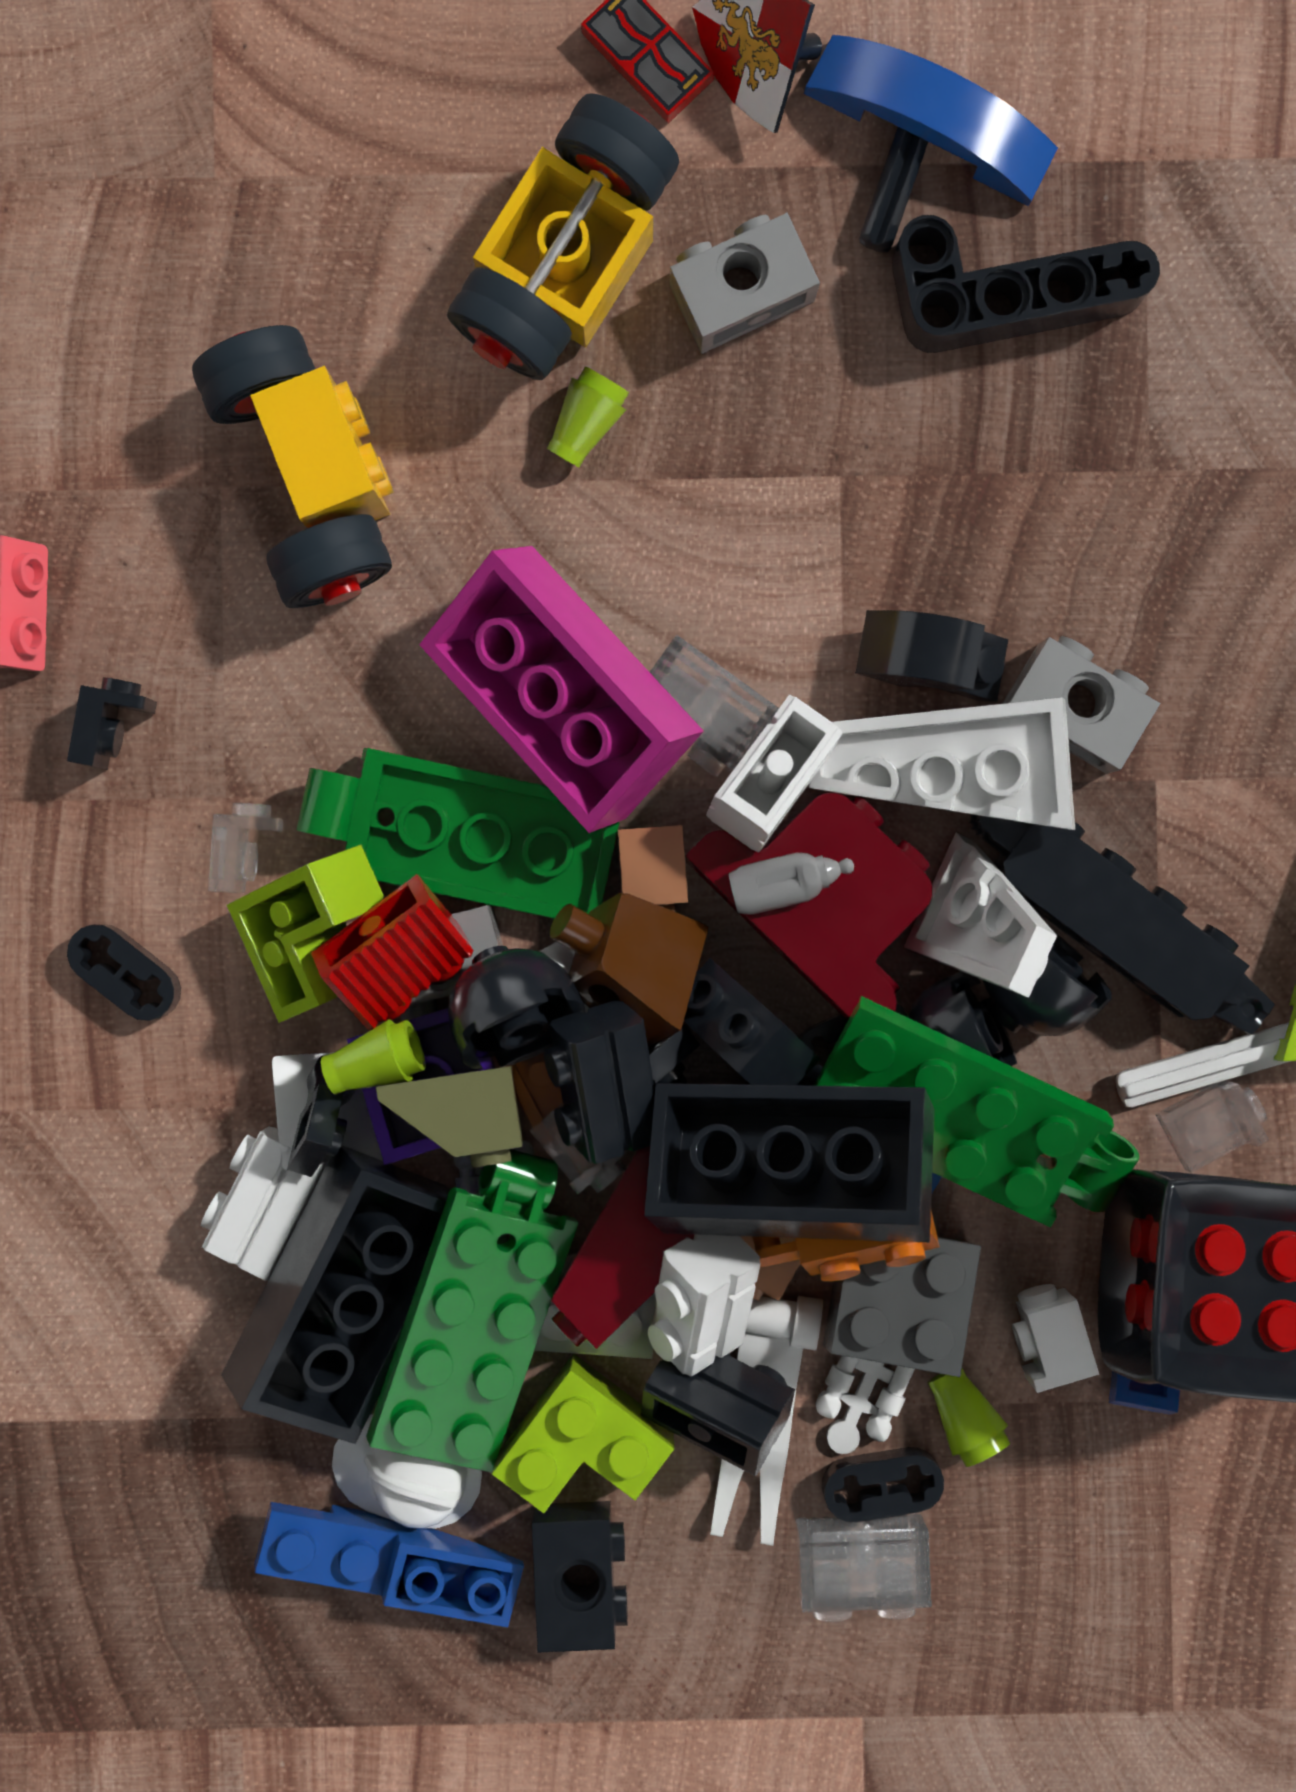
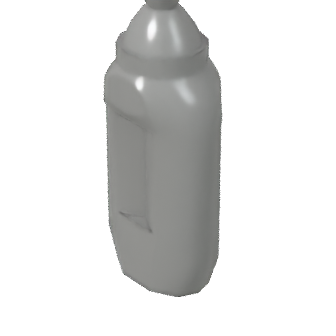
M796 852L742 865L729 873L737 912L753 915L808 902L818 896L822 889L830 887V884L841 873L851 874L854 871V863L849 858H845L838 863L822 855L814 857L808 853Z

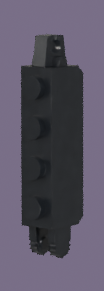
M971 815V821H969L972 824L971 830H975L976 835H982L983 841L1001 853L994 864L1038 914L1176 1017L1199 1020L1214 1016L1246 1034L1253 1035L1261 1026L1263 1020L1270 1014L1275 1004L1245 974L1250 965L1234 954L1239 945L1232 938L1209 924H1206L1204 929L1201 930L1183 916L1188 907L1173 894L1159 886H1155L1152 892H1150L1134 880L1132 876L1136 872V868L1125 858L1108 848H1104L1100 854L1083 842L1081 837L1084 835L1085 830L1076 822L1075 830Z

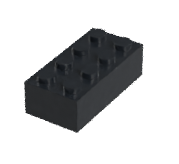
M656 1083L644 1216L666 1234L930 1243L935 1109L924 1087Z
M341 1145L335 1157H330L221 1374L242 1410L356 1444L380 1396L450 1191L444 1184L392 1164L384 1165L382 1160Z

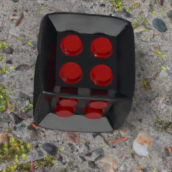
M1133 1168L1112 1203L1105 1211L1098 1289V1336L1104 1364L1112 1371L1139 1383H1159L1171 1388L1199 1394L1296 1403V1185Z

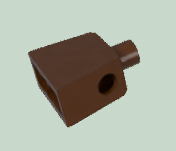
M618 893L591 910L589 914L572 904L565 905L551 925L550 938L575 952L568 975L574 982L583 1003L592 1008L614 1000L623 1001L644 1019L648 1047L681 1031L709 927L699 921L628 893Z

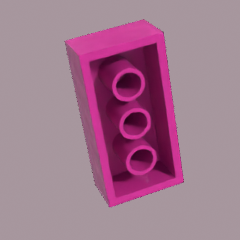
M533 546L492 550L419 644L588 833L625 820L704 732Z

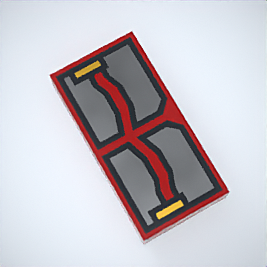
M605 0L581 23V33L668 124L714 81V71L646 0Z

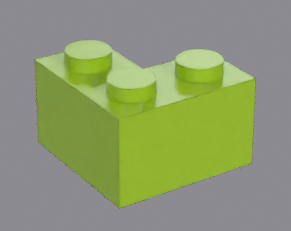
M362 845L306 864L227 904L278 1023L338 997L321 979L311 953L347 927L346 923L359 918L385 898Z
M573 1353L500 1449L492 1475L542 1513H545L584 1462L636 1501L674 1451V1433L642 1417V1405Z

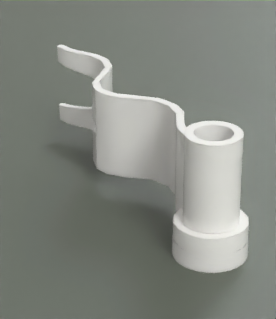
M762 1296L759 1301L753 1299L743 1345L738 1348L737 1360L751 1367L755 1365L768 1366L780 1373L787 1385L795 1389L788 1421L760 1469V1544L773 1546L802 1352L803 1348L817 1349L823 1299L798 1296L797 1302L783 1299L778 1301ZM723 1459L721 1460L710 1535L723 1537L733 1500L744 1470Z

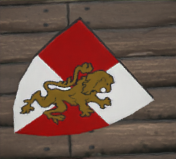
M808 0L699 1L692 9L701 46L711 69L714 71V76L734 104L751 119L772 133H778L798 61L816 60L822 52L820 37L816 33H807L815 4Z

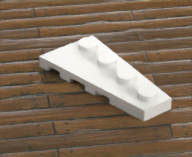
M1063 698L832 722L839 727L843 734L830 756L809 783V788L814 790L1075 830L1066 701Z

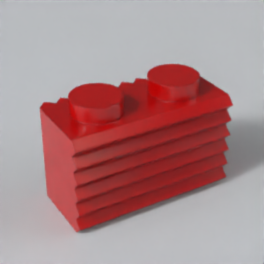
M416 874L314 950L311 955L321 979L359 1021L370 1030L374 1029L378 1022L387 1021L388 1019L393 1020L404 1013L409 1007L412 998L418 997L421 990H427L431 982L444 981L454 976L462 967L465 958H470L474 950L456 919L452 917L427 884Z

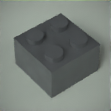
M937 1237L940 1248L926 1250V1258L918 1263L901 1267L886 1266V1261L881 1260L859 1265L861 1273L857 1276L833 1282L823 1346L831 1354L960 1377L981 1246L965 1241Z

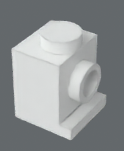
M1053 1284L1039 1285L1018 1294L1019 1301L1016 1304L1021 1321L1012 1324V1328L1023 1360L1033 1359L1034 1361L1033 1363L1023 1365L1022 1368L1025 1378L1035 1391L1039 1393L1099 1375L1077 1299L1065 1288L1056 1290Z

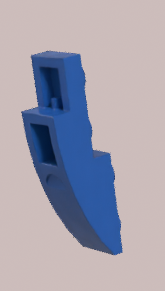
M270 1502L254 1567L256 1574L382 1596L383 1605L388 1607L508 1627L524 1564L523 1561L470 1540L432 1528H407L393 1520L367 1511L331 1505L330 1512Z

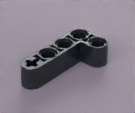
M921 215L912 219L904 227L892 257V271L903 327L908 341L916 349L923 352L938 353L1127 315L1133 312L1155 287L1160 276V263L1156 253L1148 245L1138 241H1123L964 273L958 241L953 227L945 219L938 216ZM916 243L928 244L936 250L939 261L934 264H921L911 256L908 247ZM1119 270L1121 278L1109 280L1115 271ZM1133 279L1134 285L1128 288L1126 280ZM1052 280H1060L1067 283L1074 292L1075 301L1062 303L1055 300L1049 293L1047 283ZM1102 285L1098 292L1095 294L1096 286ZM989 293L1005 295L1013 306V313L1009 315L993 313L986 306L984 295ZM927 305L943 307L950 315L951 325L944 328H936L929 325L923 319L921 308Z

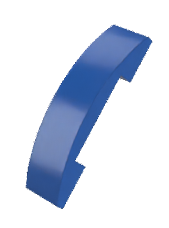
M832 35L804 90L805 95L859 122L865 111H868L978 166L973 179L1028 207L1058 149L1031 121L972 81L922 57L870 40Z

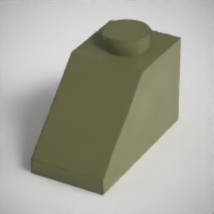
M512 1066L376 1087L379 1102L452 1156L470 1155L472 1167L512 1161L510 1149L523 1147Z

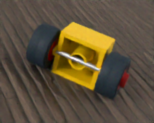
M589 93L584 95L574 107L570 118L559 131L555 140V148L560 157L544 147L540 149L474 254L475 269L466 279L461 292L456 295L447 312L449 321L466 339L473 343L472 348L478 355L498 368L505 369L508 367L519 374L535 380H543L548 376L556 363L557 357L564 351L570 339L585 348L588 346L652 244L653 216L646 211L650 210L657 203L664 187L670 182L679 165V157L674 147L645 117L625 105L599 94Z
M275 325L245 331L214 345L202 353L193 363L192 373L196 386L202 394V401L208 415L214 422L219 424H236L260 419L297 515L307 527V529L286 538L274 546L266 555L267 565L272 577L276 581V587L282 602L288 608H304L323 603L326 606H330L358 596L362 592V588L379 580L392 568L391 558L385 544L382 542V535L376 520L390 515L384 496L394 493L382 460L380 456L377 457L372 443L362 444L360 438L371 434L360 404L357 398L353 396L347 381L336 385L325 366L315 369L303 336L297 328L287 325Z

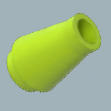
M585 366L578 379L571 377L553 437L546 449L580 468L589 452L625 413L626 409L622 407V404L629 392Z
M388 1019L338 1051L321 1058L322 1073L328 1088L333 1094L352 1089L410 1082L413 1079V1074L424 1071L426 1067L421 1042L413 1025L408 1020L395 1024L391 1019Z
M963 1368L961 1369L960 1377L938 1374L927 1382L934 1394L952 1456L959 1455L965 1467L981 1463L1010 1445V1441L1004 1432L1008 1424L971 1382Z

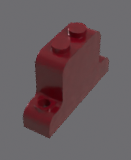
M832 792L819 795L759 853L750 849L725 830H717L705 835L685 855L686 863L736 912L737 909L729 873L742 865L796 852L808 853L814 857L822 855L838 863L845 858L851 859L854 863V871L851 874L841 873L830 884V887L822 889L818 896L808 902L753 915L738 914L847 1021L861 996L895 1011V994L900 990V987L876 963V960L929 905L932 898V884L925 871L930 867V864L907 841L902 840L896 845L879 829L884 823L883 818L865 799L855 796L850 801L844 795Z

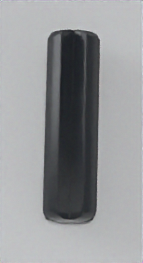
M900 127L896 130L859 237L860 243L863 246L882 253L889 252L892 248L928 145V141Z

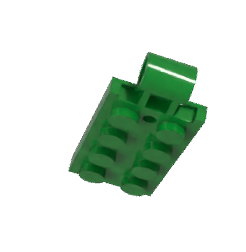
M371 748L363 749L361 760L364 762L360 779L335 772L309 768L296 831L346 841L345 850L362 845L377 881L402 886L418 874L433 893L555 918L559 911L567 904H572L589 914L591 910L603 903L620 822L588 833L547 786ZM384 809H391L395 815L394 822L389 826H383L379 821V815Z
M861 996L813 1085L924 1087L935 1109L932 1172L1050 1228L1057 1218V1210L1054 1208V1204L1061 1193L1066 1194L1072 1201L1093 1212L1106 1211L1140 1157L1138 1150L1132 1143L1112 1131L1114 1123L1108 1111ZM1045 1154V1155L1049 1156L1050 1158H1045V1157H1042V1156H1040V1155Z
M510 1149L512 1161L481 1167L478 1182L481 1196L468 1193L464 1189L450 1188L366 1434L370 1447L492 1473L579 1223L573 1217L557 1216L543 1212L551 1202L557 1185L558 1165L556 1161ZM511 1234L507 1242L497 1243L501 1235Z

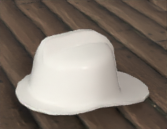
M370 1414L356 1444L338 1439L334 1446L332 1469L337 1486L348 1500L367 1512L388 1518L407 1528L437 1529L455 1523L471 1510L480 1493L481 1470L370 1447L366 1434L373 1414Z

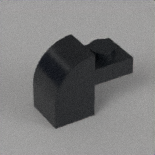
M867 610L855 673L896 686L937 688L977 701L997 702L1009 639L985 632V625L959 618L914 611Z

